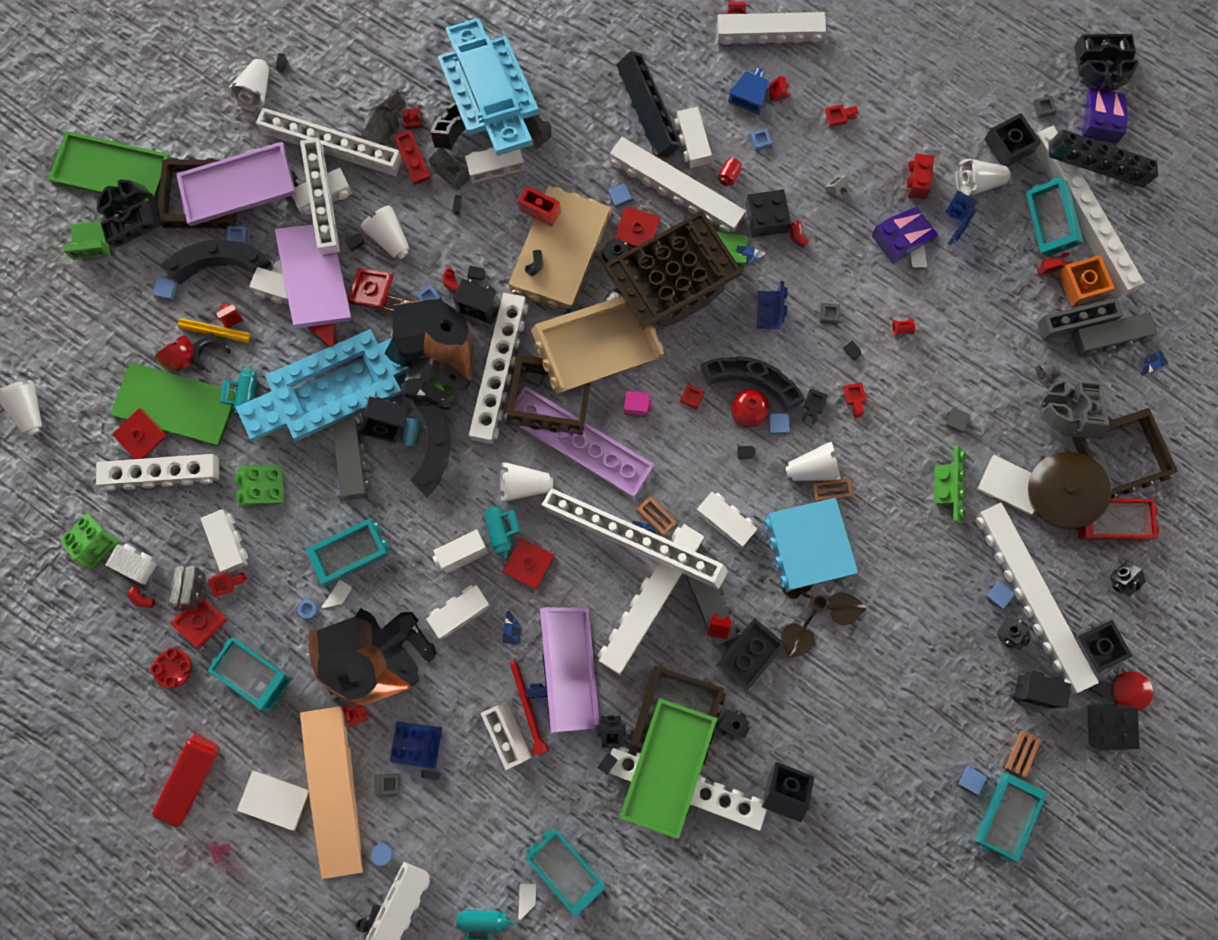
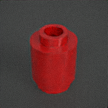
M729 158L725 161L718 174L719 182L724 186L734 185L742 170V163L735 158Z

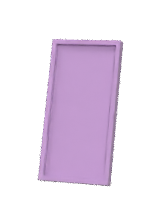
M283 142L177 173L185 216L190 226L296 194Z
M313 224L275 229L293 328L351 321L338 253L321 255L317 248Z
M540 608L551 733L597 729V725H600L589 609Z

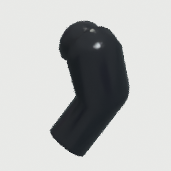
M534 250V261L529 266H525V272L529 276L536 275L543 268L541 250Z
M373 904L370 915L356 922V930L360 932L371 930L382 906Z

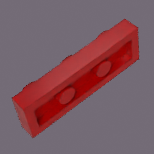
M411 129L395 135V141L413 184L417 185L430 180V174Z

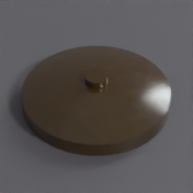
M1060 452L1046 457L1035 467L1028 482V498L1035 513L1048 524L1062 529H1079L1094 523L1103 515L1110 503L1111 483L1105 470L1094 459L1076 452Z

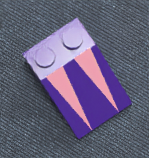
M1089 87L1082 136L1118 143L1127 130L1128 111L1125 94Z
M916 206L882 222L875 227L871 236L891 263L895 264L936 238L938 233Z

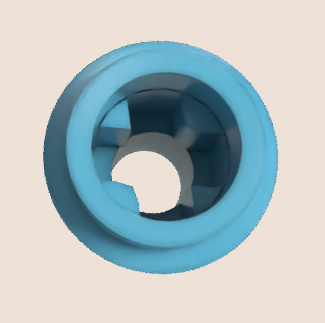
M405 418L403 427L405 446L415 447L421 428L420 420Z

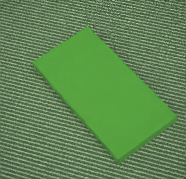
M66 131L48 180L51 183L99 194L107 186H118L117 181L120 179L131 180L143 185L150 191L156 203L160 190L162 160L170 159L171 156L167 153ZM146 198V199L142 200L141 202L147 203V201H149V199Z
M130 362L110 415L127 420L138 408H142L163 431L220 447L233 412V405L220 403L222 387ZM230 390L228 400L234 401L236 391Z
M661 698L658 699L619 818L679 839L717 718Z

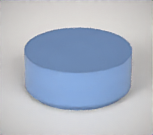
M309 599L301 601L297 608L298 615L306 620L315 618L319 610L318 605Z
M379 844L371 852L372 861L379 866L389 863L393 856V851L387 844Z

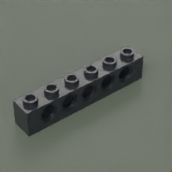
M1063 129L1048 142L1049 158L1144 188L1158 177V164L1156 160Z

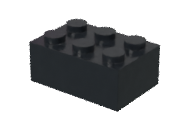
M754 618L716 663L715 667L747 692L786 643Z

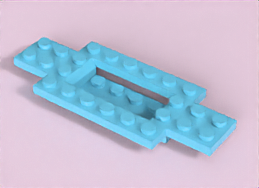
M479 18L446 27V34L453 52L438 56V60L468 136L487 131L497 156L532 146V139L523 119L538 115L539 109L507 37L504 36L490 40Z
M371 329L265 375L271 392L236 407L251 442L287 426L296 442L362 412L369 396L380 397L387 401L402 394L395 377L407 373L409 367L398 365L384 355L392 338L378 344ZM361 355L363 357V359L358 360L350 365H347L341 369H338L332 373H329L296 389L292 388V386L300 382H303L309 378H312L318 374H321L354 358H357Z

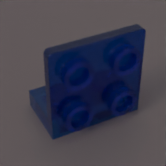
M957 191L945 211L950 217L961 221L949 240V245L954 240L958 242L977 211L974 207L978 201L960 191Z
M780 281L777 291L757 292V329H779L781 323H784L785 317H787V305L784 304L788 293L787 287H784V281Z
M542 654L543 666H544V674H545V682H546L545 660H544V654ZM547 682L545 687H543L542 683L530 685V689H526V697L528 699L548 697Z
M397 721L390 762L436 768L442 727Z

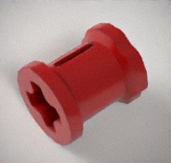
M909 318L906 321L893 320L892 332L894 337L907 333L914 335V319Z

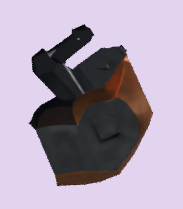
M440 299L419 300L391 305L389 308H394L393 333L384 355L398 365L409 367L400 386L403 396L411 400L418 398L437 405L439 409L449 410L454 405L456 398L430 384L429 380L433 377L436 381L456 389L467 388L468 390L469 384L472 381V336L466 319L453 307Z
M360 607L352 618L319 630H311L309 628V654L316 680L340 698L362 706L407 690L419 682L418 667L402 646L404 641H410L428 663L435 658L437 652L434 644L428 642L417 626L419 620L413 612L399 613L381 629L375 617L369 611Z

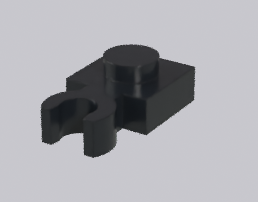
M813 389L809 390L803 408L808 409L802 416L803 422L807 416H811L813 418L812 425L816 423L818 419L816 413L821 414L823 412L828 397L827 394Z

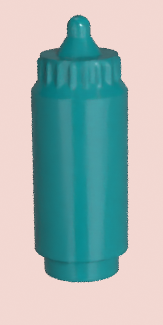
M251 365L246 370L241 371L237 382L231 380L223 381L220 403L233 405L234 414L239 416L236 409L237 406L255 399L258 380L257 373L252 370ZM231 385L237 386L234 401L228 400Z
M500 506L486 509L484 517L492 548L495 550L496 555H502L503 559L506 560L508 552L511 551L510 536L520 533V528L514 509L503 513ZM506 516H508L512 531L508 532Z
M463 909V912H457L456 929L466 932V940H492V933L505 932L506 928L509 925H514L515 922L507 918V913H501L500 911ZM470 932L488 933V937H470Z

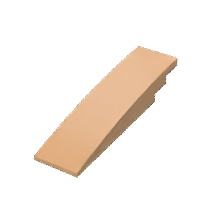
M338 706L300 712L310 803L321 878L326 879L363 873L350 747H348L347 729L344 726L343 708Z

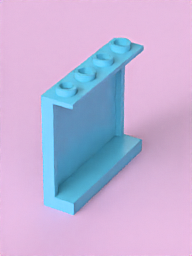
M836 498L772 512L765 517L764 526L766 531L770 533V547L775 551V565L777 569H780V583L786 592L838 578L851 577L858 573Z

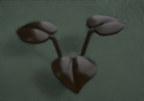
M813 585L793 589L789 592H786L785 588L781 586L784 594L791 599H796L800 595L811 599L809 607L812 613L803 627L797 623H791L782 631L781 640L786 643L784 649L787 656L799 657L812 648L815 635L812 631L807 630L806 627L816 614L822 613L827 608L831 610V618L837 624L849 625L855 622L867 607L858 598L848 593H835L831 596L830 603H828V599L823 595L814 596L805 593L811 590Z

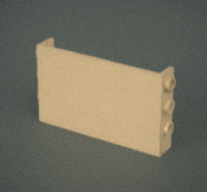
M548 186L545 195L555 198L560 202L561 213L552 227L537 219L534 220L509 281V289L514 295H524L534 302H544L551 308L559 307L573 312L611 215V209L609 206L600 204L594 199H585L577 193H568L559 187ZM541 250L543 268L536 275L529 276L525 272V266H529L534 261L533 251Z
M622 296L535 324L531 330L536 342L535 348L542 356L543 367L545 371H548L550 384L557 394L656 360L664 354L663 345L656 336L655 326L651 325L643 330Z

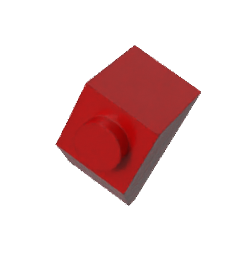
M336 323L307 327L328 347L337 344Z

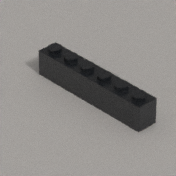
M630 51L616 64L619 75L632 100V105L638 114V119L645 130V136L651 144L652 152L656 157L668 158L682 144L643 55Z

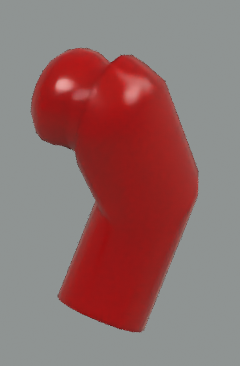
M448 268L443 273L444 286L456 293L459 284L455 283L454 270Z

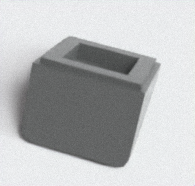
M399 773L375 774L374 794H399Z

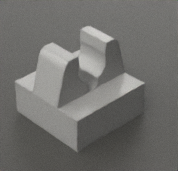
M839 175L824 187L828 193L833 194L836 198H842L843 196L840 191L841 189L844 192L850 191L848 184L850 180L847 175Z

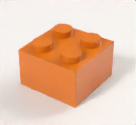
M1101 255L1065 265L1058 273L1071 307L1106 297L1115 289Z

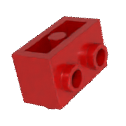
M916 153L913 160L909 161L908 171H910V177H908L906 188H908L907 197L927 198L932 186L934 156Z
M529 186L525 188L518 200L521 212L551 227L561 213L559 201Z

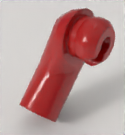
M794 221L790 225V237L804 248L809 240L802 236V223Z
M132 586L127 591V598L134 606L154 607L155 599L142 597L138 587Z

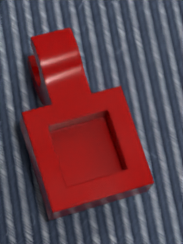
M843 104L825 108L829 128L847 124V119H856L859 113L857 106L844 109Z
M1065 252L1056 259L1048 258L1043 260L1037 269L1038 275L1042 276L1055 272L1065 265L1073 263V261L1066 262L1064 260L1070 253Z
M863 383L844 385L843 393L846 406L852 405L854 419L861 418L862 414H864L862 403L866 402Z
M229 572L209 577L207 580L213 596L218 597L233 592L235 590L234 585L244 583V580H247L245 572L238 573L230 577Z

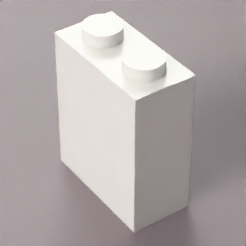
M475 530L433 550L436 555L433 557V560L440 571L444 570L446 573H449L489 554V551L478 530Z

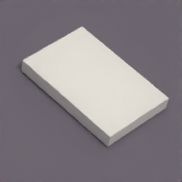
M993 455L977 490L1028 515H1032L1034 512L1028 498V482L1032 473Z
M252 771L237 811L295 831L307 802L309 790L263 773Z

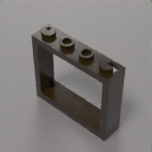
M170 158L162 160L157 209L162 228L227 229V226H236L237 212L192 226L187 223L185 214H168L172 171H187L220 160L207 158L206 160H198L196 158Z
M518 355L506 424H513L516 427L526 426L534 430L545 429L553 433L565 432L570 435H583L591 382L584 386L579 420L514 411L521 371L549 375L548 371H545L542 358Z
M1150 408L1109 421L1107 432L1139 421L1162 472L1112 488L1111 499L1119 497L1118 493L1124 492L1126 495L1137 491L1136 487L1141 485L1142 488L1154 485L1153 481L1156 480L1164 482L1172 479L1171 475L1178 472ZM1072 437L1078 453L1094 459L1086 441L1088 438Z
M654 666L630 745L639 748L643 747L644 742H641L640 739L660 675L715 693L709 711V716L717 718L715 725H717L720 713L717 712L719 704L723 705L725 700L724 688ZM712 733L710 745L712 744L714 733ZM706 752L703 764L706 763L708 752Z

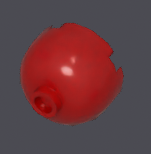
M186 335L177 338L178 342L168 344L155 355L154 358L163 368L173 371L181 368L183 371L191 365L190 360L193 358L194 350L191 341Z
M747 389L741 391L732 401V418L742 427H758L765 421L769 413L767 398L758 390Z

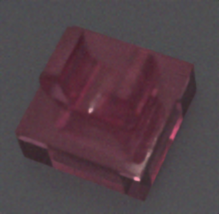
M217 841L208 844L214 865L223 861L222 854L231 851L229 842L218 846Z

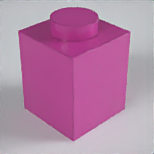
M626 391L624 414L647 417V411H651L652 400L649 399V393Z

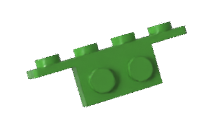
M954 446V464L935 466L934 503L936 505L954 504L953 521L958 525H963V520L966 517L965 508H963V500L966 499V492L963 489V481L966 480V473L963 470V463L966 462V453L959 446Z

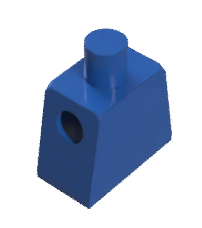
M756 68L753 74L747 71L744 72L731 89L728 102L759 115L768 85V80L763 78L765 71L761 68Z

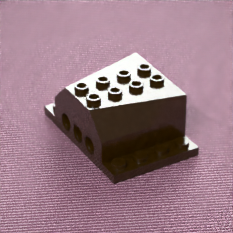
M703 210L604 264L606 272L643 330L655 323L659 327L678 323L706 307L724 291L726 283L742 275V270Z

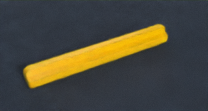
M180 318L177 324L179 329L205 335L212 333L219 338L249 343L251 340V334L244 331Z

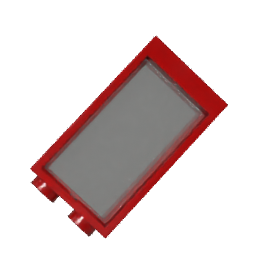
M1110 499L1107 509L1097 521L1078 529L1079 540L1150 541L1158 538L1159 526L1156 524L1157 506L1154 499Z

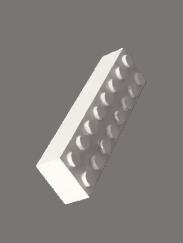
M684 524L682 528L677 527L671 541L696 552L704 536ZM657 561L651 569V578L646 577L641 585V594H636L630 603L631 610L629 613L625 611L619 620L621 626L618 630L614 628L609 636L610 644L608 647L603 646L599 652L598 657L600 658L599 663L618 676L621 675L683 573Z

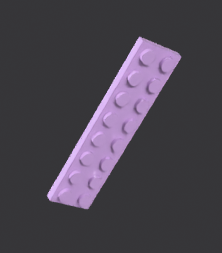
M524 386L516 398L514 411L579 420L576 416L527 386ZM586 422L583 435H570L565 432L553 433L549 430H534L526 426L519 427L633 498L654 467V464Z

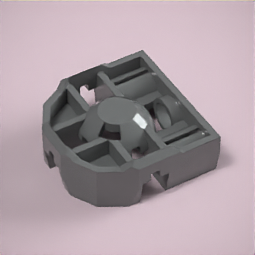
M1068 381L1055 382L1048 389L1040 405L1042 420H1045L1052 429L1060 432L1063 436L1103 439L1108 430L1109 420L1102 384L1079 382L1075 388L1069 390ZM1073 423H1077V431L1071 428Z

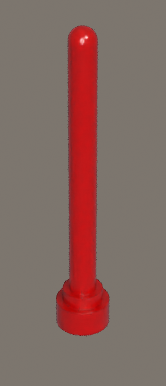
M512 661L510 667L534 740L532 751L534 756L541 755L550 750L548 744L541 739L518 663Z

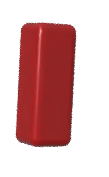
M193 734L188 739L152 811L154 818L175 827L182 824L219 753L220 748L216 743L199 734Z

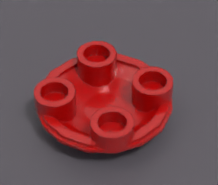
M168 648L157 657L150 670L159 685L164 688H176L184 684L191 675L192 662L184 651Z
M1128 671L1114 678L1112 691L1116 704L1128 703L1137 707L1138 711L1149 706L1153 697V689L1147 677L1139 672Z

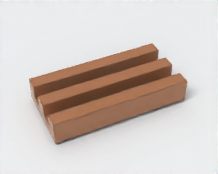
M850 478L811 484L814 503L836 498V500L853 498ZM847 484V487L817 490V487ZM848 491L847 494L818 497L821 494Z
M651 496L636 509L663 537L678 523ZM649 502L671 522L670 525L648 505ZM643 508H645L653 517H655L666 529L663 530V529L643 510Z
M1020 731L1005 768L1022 777H1026L1041 740L1026 734L1024 731ZM1026 738L1027 740L1014 768L1012 767L1023 739ZM1031 742H1033V744H1032V746H1031V749H1030V751H1029V753H1028V756H1027V758H1026V761H1025V763H1024V766H1023L1022 770L1020 771V768H1021L1022 763H1023V761H1024V759H1025V756H1026L1027 751H1028V749H1029V747H1030V744H1031Z

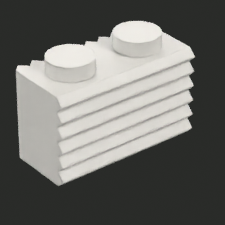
M126 543L124 547L117 544L106 566L139 583L146 584L157 566V563L151 561L153 557L143 552L141 555L135 553L136 548Z

